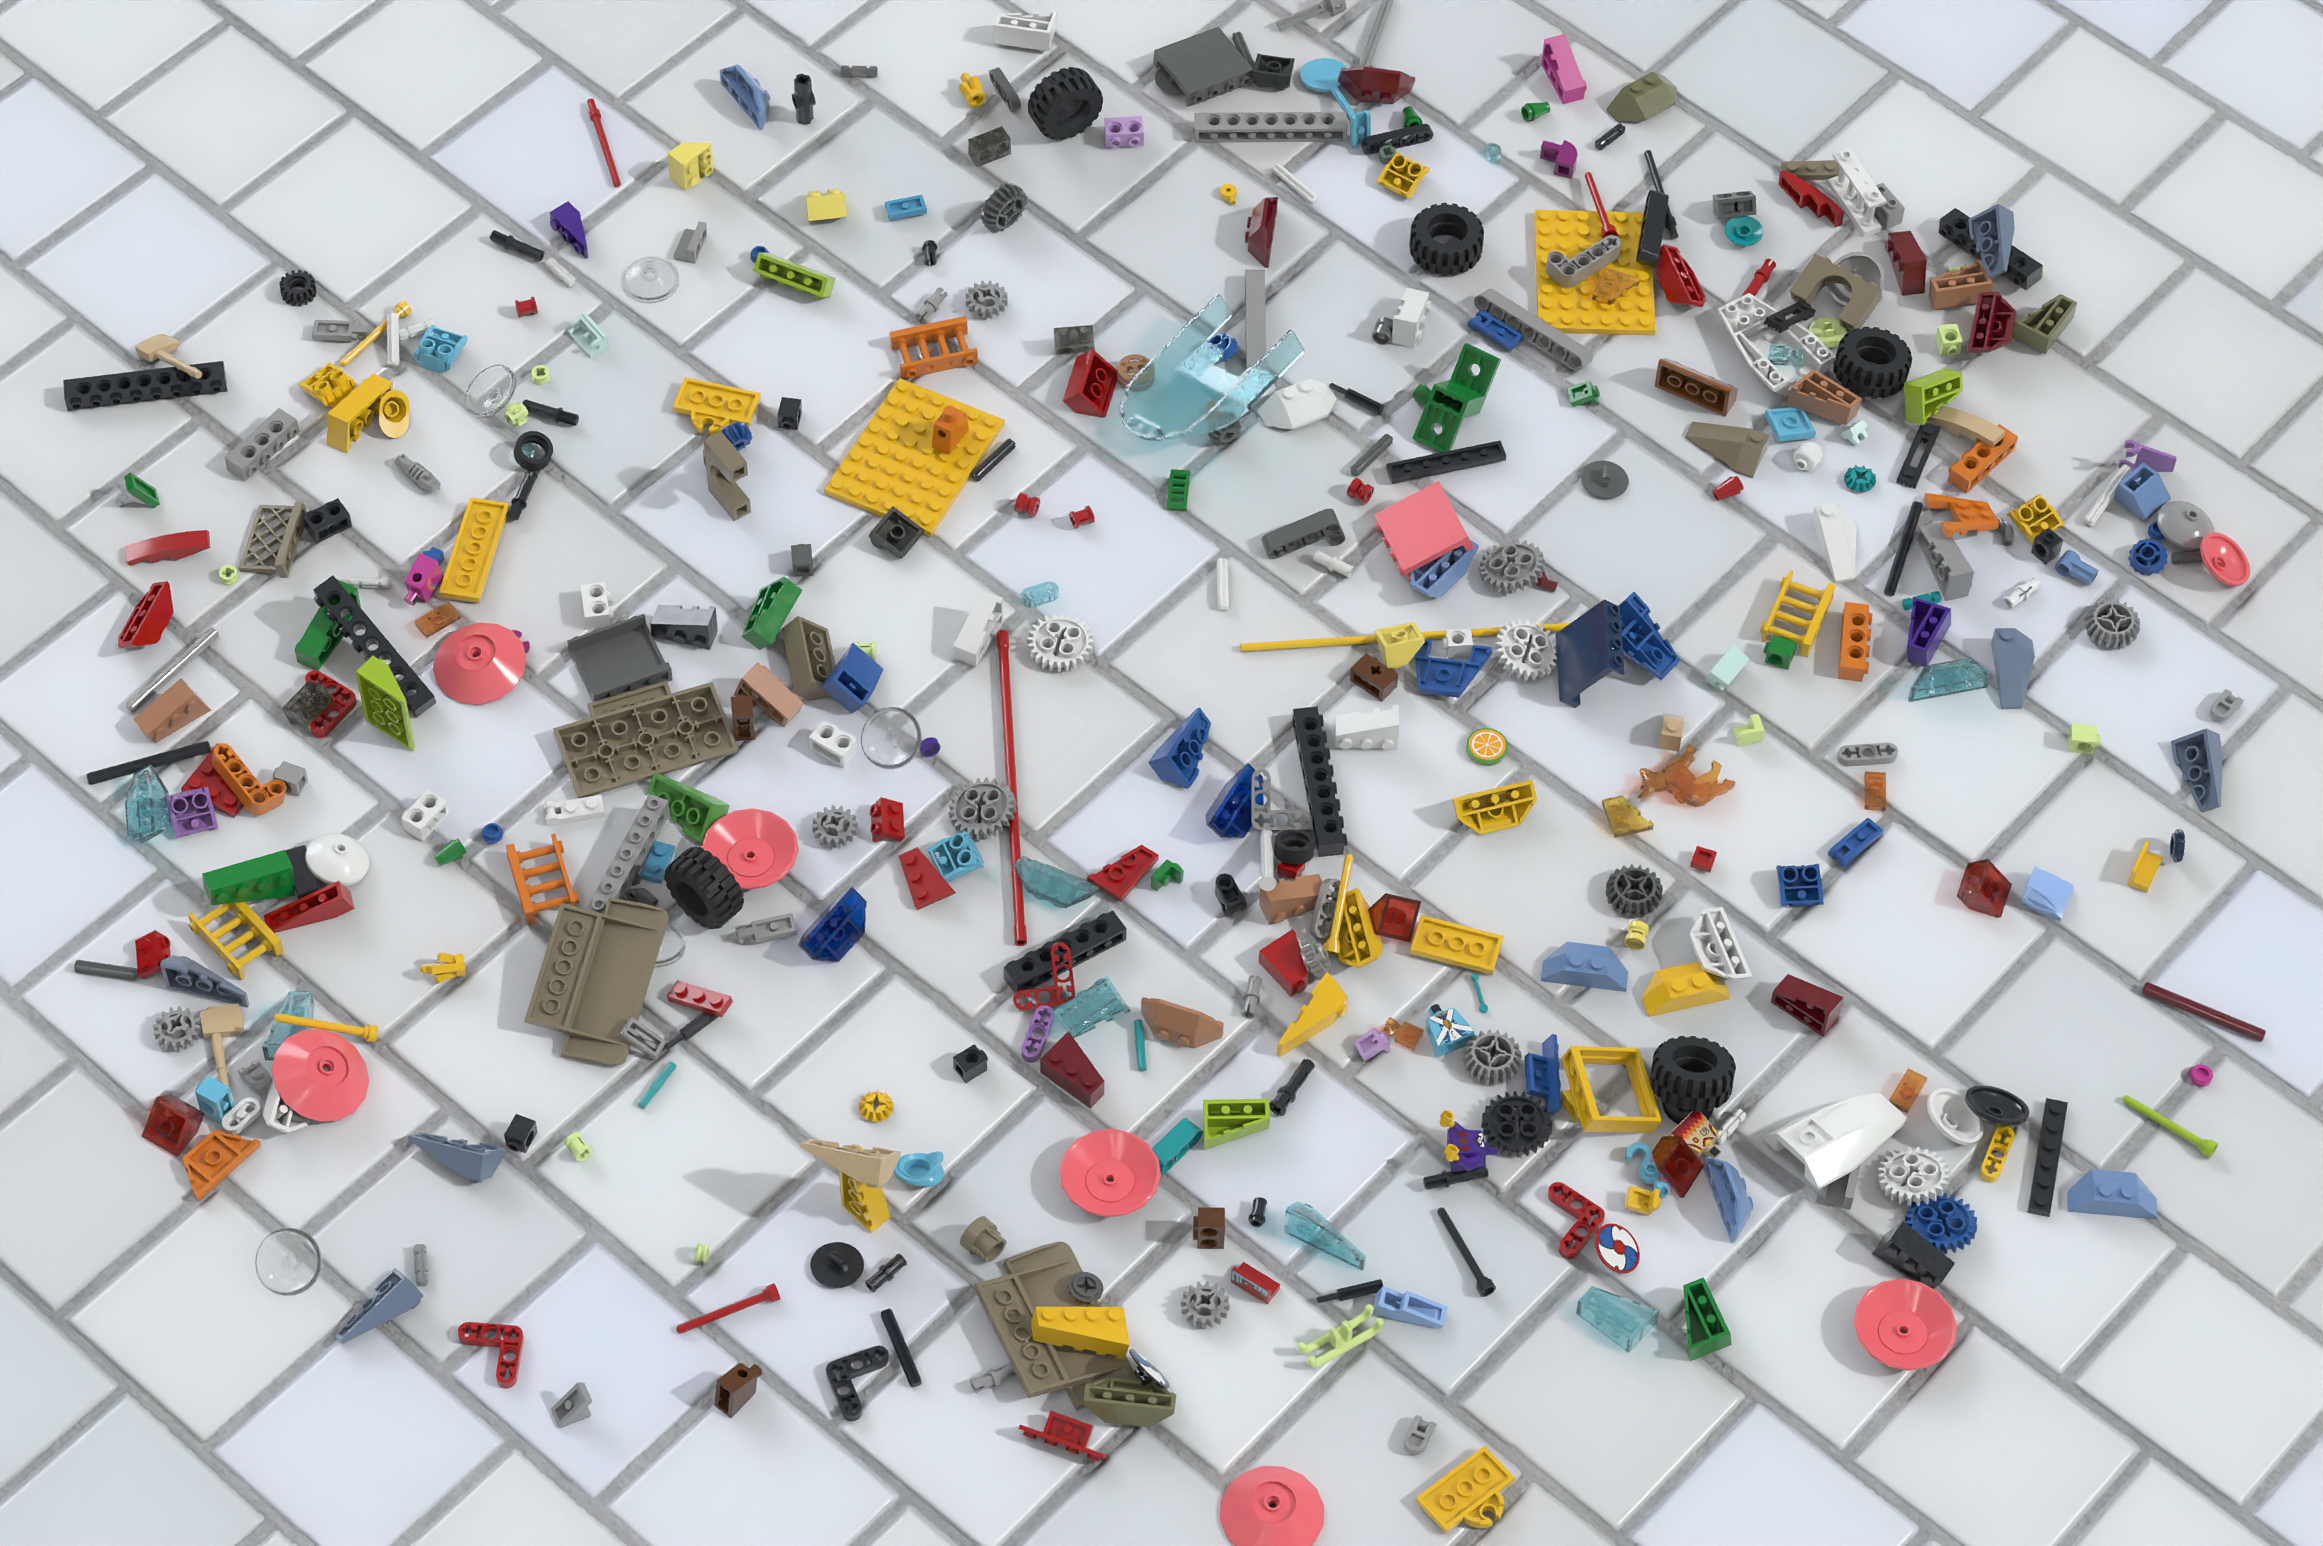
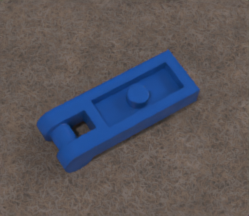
M1484 310L1476 313V317L1471 318L1467 323L1469 328L1479 331L1510 352L1523 340L1521 333Z
M1867 818L1828 851V856L1832 859H1837L1839 861L1838 864L1845 868L1851 860L1883 835V829L1870 818ZM1843 849L1847 852L1845 855L1841 853Z

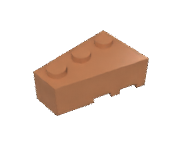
M1979 259L1969 267L1964 265L1959 271L1954 273L1950 271L1931 279L1929 299L1934 310L1977 303L1979 292H1992L1993 283L1988 277L1981 259Z
M1812 369L1791 388L1786 405L1846 425L1857 416L1862 398L1817 370Z
M758 662L741 678L734 693L735 696L751 695L752 707L759 706L765 710L764 715L783 727L800 712L804 704L797 694L792 693L786 688L783 681L776 679L767 667L760 665Z
M180 678L133 720L154 743H157L208 713L211 709Z
M1319 874L1295 877L1294 881L1286 882L1284 878L1278 879V883H1276L1275 888L1271 891H1264L1260 888L1259 906L1270 925L1281 923L1285 919L1294 916L1298 917L1314 910L1323 881ZM1327 902L1324 903L1323 906H1322V908H1324L1325 906H1327L1328 903H1327Z

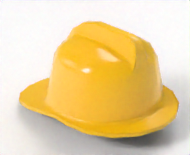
M399 390L388 391L378 404L379 425L382 432L388 437L398 438L404 435L408 429L409 400Z

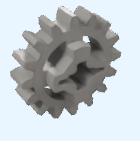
M990 280L988 284H985L984 281H981V285L974 283V288L969 287L968 293H966V307H969V312L974 311V316L981 314L983 319L985 315H988L989 318H992V314L999 316V311L1004 312L1005 306L1008 305L1005 288H999V283L992 285Z
M832 805L831 810L824 807V813L817 812V818H813L812 831L814 838L819 839L821 845L826 842L827 848H830L832 844H835V847L838 848L841 843L843 846H847L846 841L853 842V836H857L858 821H856V815H851L850 809L843 811V806L835 809V806Z
M1309 935L1301 939L1302 951L1300 953L1303 963L1310 973L1315 974L1316 978L1318 977L1320 981L1326 973L1331 974L1329 967L1331 962L1328 952L1320 942L1317 943L1313 936Z
M178 1006L177 1010L174 1011L170 1007L169 1013L162 1011V1018L156 1017L157 1024L153 1025V1033L159 1046L164 1045L165 1050L173 1047L174 1052H176L178 1047H181L184 1051L186 1049L185 1045L188 1044L192 1047V1040H199L198 1034L202 1033L201 1022L197 1018L196 1012L190 1013L189 1008L182 1011L181 1006Z
M1206 1281L1205 1285L1202 1286L1200 1282H1197L1196 1288L1190 1285L1189 1292L1184 1291V1299H1181L1182 1314H1186L1187 1322L1193 1320L1194 1327L1200 1323L1202 1329L1205 1328L1206 1324L1213 1328L1214 1322L1220 1325L1222 1318H1227V1311H1229L1230 1306L1228 1303L1229 1296L1224 1295V1288L1217 1289V1283L1209 1286V1281ZM1194 1300L1193 1307L1191 1308L1190 1303ZM1219 1302L1220 1308L1217 1310V1303Z

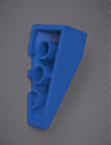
M1200 707L1196 708L1172 733L1148 762L1160 779L1185 789L1191 787L1199 774L1197 767L1199 761L1203 758L1201 751L1203 744L1207 742L1211 722Z

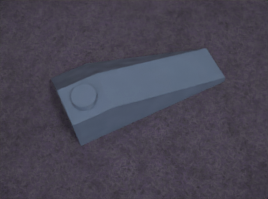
M1997 204L1968 219L1970 238L1976 244V251L1981 255L1982 264L1990 279L2007 272L2015 230L2013 212Z
M1995 628L1991 646L2001 709H2022L2035 658L2032 639L2016 628Z
M2206 728L2172 740L2171 746L2174 762L2179 766L2183 774L2182 777L2188 783L2191 794L2200 811L2204 813L2221 807L2223 752L2220 734Z
M422 1132L408 1135L410 1142L460 1176L467 1177L469 1181L481 1183L484 1179L493 1176L507 1149L482 1142L479 1145H468V1140L464 1139L447 1141L448 1137Z
M394 1268L374 1288L377 1293L369 1300L365 1299L363 1301L360 1313L353 1314L336 1333L335 1337L344 1344L410 1309H414L419 1305L424 1295L405 1275Z

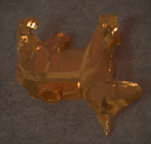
M1688 744L1683 755L1667 764L1660 771L1653 772L1646 768L1640 769L1639 773L1642 779L1640 789L1643 791L1638 798L1645 797L1654 792L1668 791L1674 795L1679 803L1698 807L1704 806L1716 796L1727 793L1735 786L1736 782L1725 779L1722 783H1717L1722 765L1715 760L1711 763V770L1695 778L1688 767L1695 760L1693 756L1697 749Z

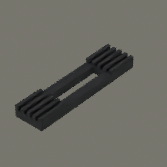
M1799 301L1766 317L1764 325L1771 326V329L1775 328V331L1782 333L1788 330L1790 326L1802 320L1806 321L1812 318L1816 310L1811 308V305L1805 301ZM1790 314H1794V315H1795V316H1793V317H1791V318H1789V319L1786 320V316H1788V315H1790Z
M1930 423L1919 426L1896 483L1901 482V485L1904 483L1905 486L1909 485L1910 488L1911 486H1913V489L1916 488L1941 427ZM1921 441L1923 443L1928 442L1917 468L1910 466Z

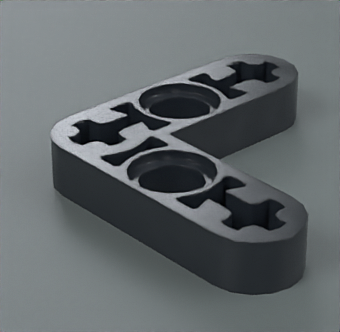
M874 1346L831 1361L826 1366L827 1380L842 1416L847 1421H856L862 1416V1405L851 1379L884 1368L889 1362L888 1350L885 1347ZM879 1354L880 1357L882 1356V1360L875 1358V1355ZM866 1357L869 1358V1361H870V1364H869V1365L867 1364V1358H866ZM856 1360L864 1363L860 1369H854L851 1364ZM833 1369H837V1371H840L841 1380L837 1381L836 1374L833 1373ZM845 1386L850 1389L847 1395H840L838 1393V1389ZM850 1400L852 1408L856 1411L854 1413L848 1410L847 1402H849Z

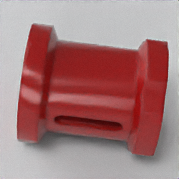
M534 296L525 301L519 302L515 300L519 318L524 314H538Z
M1089 505L1085 506L1083 510L1071 511L1069 513L1070 521L1075 529L1079 528V525L1095 522L1093 511Z

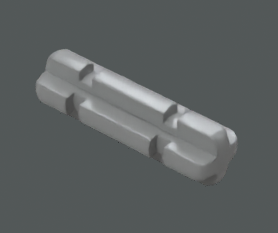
M416 1244L413 1249L416 1284L418 1286H426L429 1281L426 1245Z

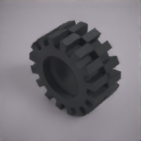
M292 270L291 274L287 272L285 274L286 277L282 276L279 283L281 296L288 305L290 303L291 306L298 304V307L302 306L301 303L307 305L308 300L312 302L313 297H316L315 280L311 273L308 274L305 270L303 273L301 270L295 273ZM295 286H304L301 290H291Z

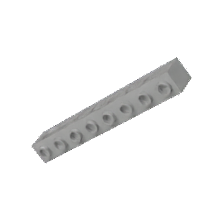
M1346 112L1195 113V143L1347 142Z
M651 794L648 795L586 907L587 910L604 914L609 898L624 900L627 891L632 885V881L641 869L654 842L670 816L668 800Z

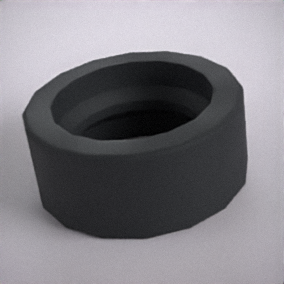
M538 431L525 432L518 437L513 450L514 458L517 464L526 470L538 471L544 469L549 464L553 454V444L543 433ZM526 443L538 444L543 448L545 455L541 459H531L523 453L522 446Z
M1291 829L1282 831L1275 837L1274 855L1278 860L1287 864H1304L1313 858L1314 838L1309 833L1301 830ZM1288 846H1297L1300 848H1291Z

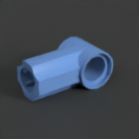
M2072 550L2065 551L2055 564V569L2060 575L2064 577L2071 575L2088 585L2094 582L2099 572L2098 569L2081 561L2080 556Z

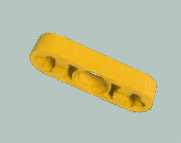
M1999 1126L1995 1130L1980 1170V1177L1985 1182L1993 1183L1999 1179L2015 1136L2012 1128L2008 1126ZM2003 1134L2007 1135L2004 1144H2001V1136ZM1999 1150L2002 1152L2003 1157L1995 1158L1991 1152ZM1991 1164L1995 1165L1992 1174H1989L1988 1170Z

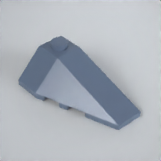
M172 955L160 963L166 988L231 1004H239V1006L248 1007L249 1005L245 991L186 956Z

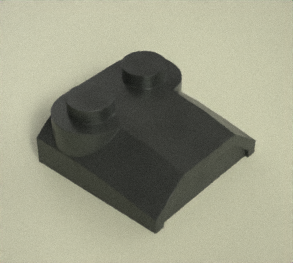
M1257 54L1252 76L1253 83L1261 88L1272 87L1277 90H1285L1290 86L1295 58Z
M892 506L868 537L875 547L885 548L902 559L925 530Z

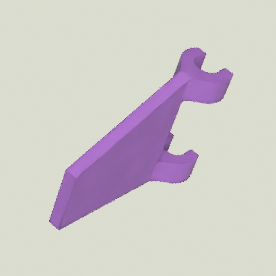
M2125 440L2124 448H2131L2126 450V457H2133L2136 454L2137 457L2134 464L2128 460H2120L2119 468L2126 464L2132 468L2131 472H2133L2144 462L2156 472H2173L2177 460L2176 456L2141 445L2134 440Z

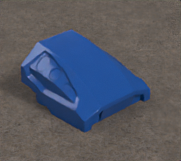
M1819 864L1776 866L1781 907L1824 904Z

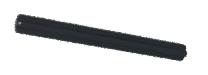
M1914 501L1912 503L1885 586V595L1891 597L1895 595L1922 511L1923 504L1921 502Z
M203 741L87 773V780L90 785L206 754L211 751L208 741Z

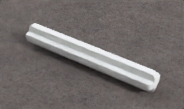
M2122 465L2086 515L2085 524L2093 526L2114 498L2118 483L2131 473L2132 468L2130 466Z

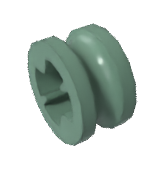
M1390 145L1382 146L1379 150V160L1383 164H1388L1396 154V149Z

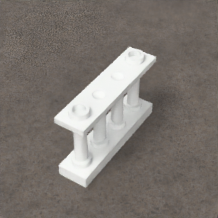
M1850 148L1833 153V158L1840 166L1839 176L1828 179V187L1863 238L1879 233L1881 225L1874 217L1875 208L1886 204V199Z

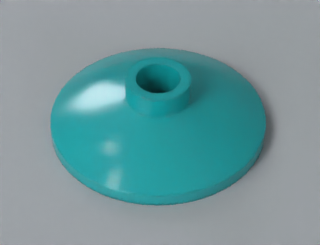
M1733 217L1725 225V235L1736 245L1751 246L1762 239L1763 227L1759 221L1752 217Z

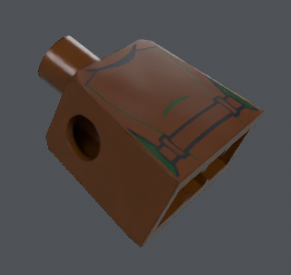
M738 1363L721 1376L716 1383L714 1406L732 1418L756 1393L757 1378L762 1375L761 1368L756 1364H752L748 1368L743 1363Z

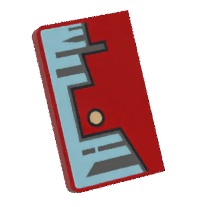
M1245 1262L1239 1268L1234 1266L1231 1270V1283L1267 1305L1280 1290L1281 1284Z

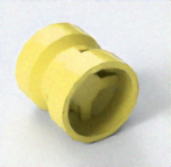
M1642 921L1629 922L1628 934L1625 936L1624 941L1625 945L1633 950L1644 949L1646 945L1645 937L1648 935L1649 926Z

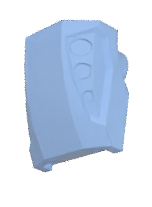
M2035 865L2023 895L2022 903L2028 908L2036 910L2041 915L2061 921L2074 886L2049 872L2039 869Z

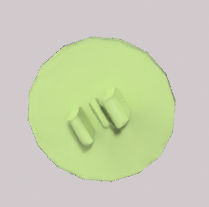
M1830 317L1816 319L1809 327V331L1828 349L1837 348L1841 338L1847 334V329L1840 325L1839 320Z

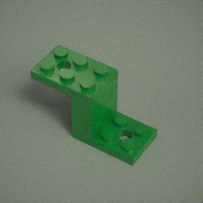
M1465 343L1450 380L1433 385L1412 439L1439 452L1451 451L1463 419L1480 413L1501 359ZM1473 364H1477L1480 368L1478 375L1472 373L1471 368ZM1436 423H1439L1442 426V432L1440 434L1434 431V425Z

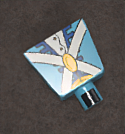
M1435 1004L1428 1009L1431 1016L1427 1018L1426 1032L1437 1058L1465 1047L1468 1040L1472 1039L1475 1031L1455 1008L1443 1011L1439 1004Z

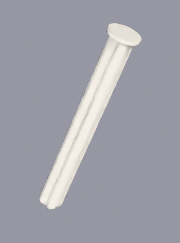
M1263 829L1260 836L1261 878L1259 886L1264 891H1271L1276 886V880L1273 877L1272 831Z

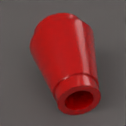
M1730 476L1712 492L1715 499L1719 501L1740 494L1744 487L1738 476Z

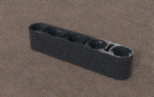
M1650 190L1647 195L1636 262L1655 267L1658 262L1669 195Z

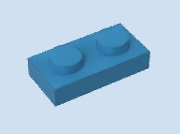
M922 195L885 202L889 221L927 214V208Z
M655 841L640 874L641 879L661 884L665 876L666 867L670 864L676 851L675 846Z

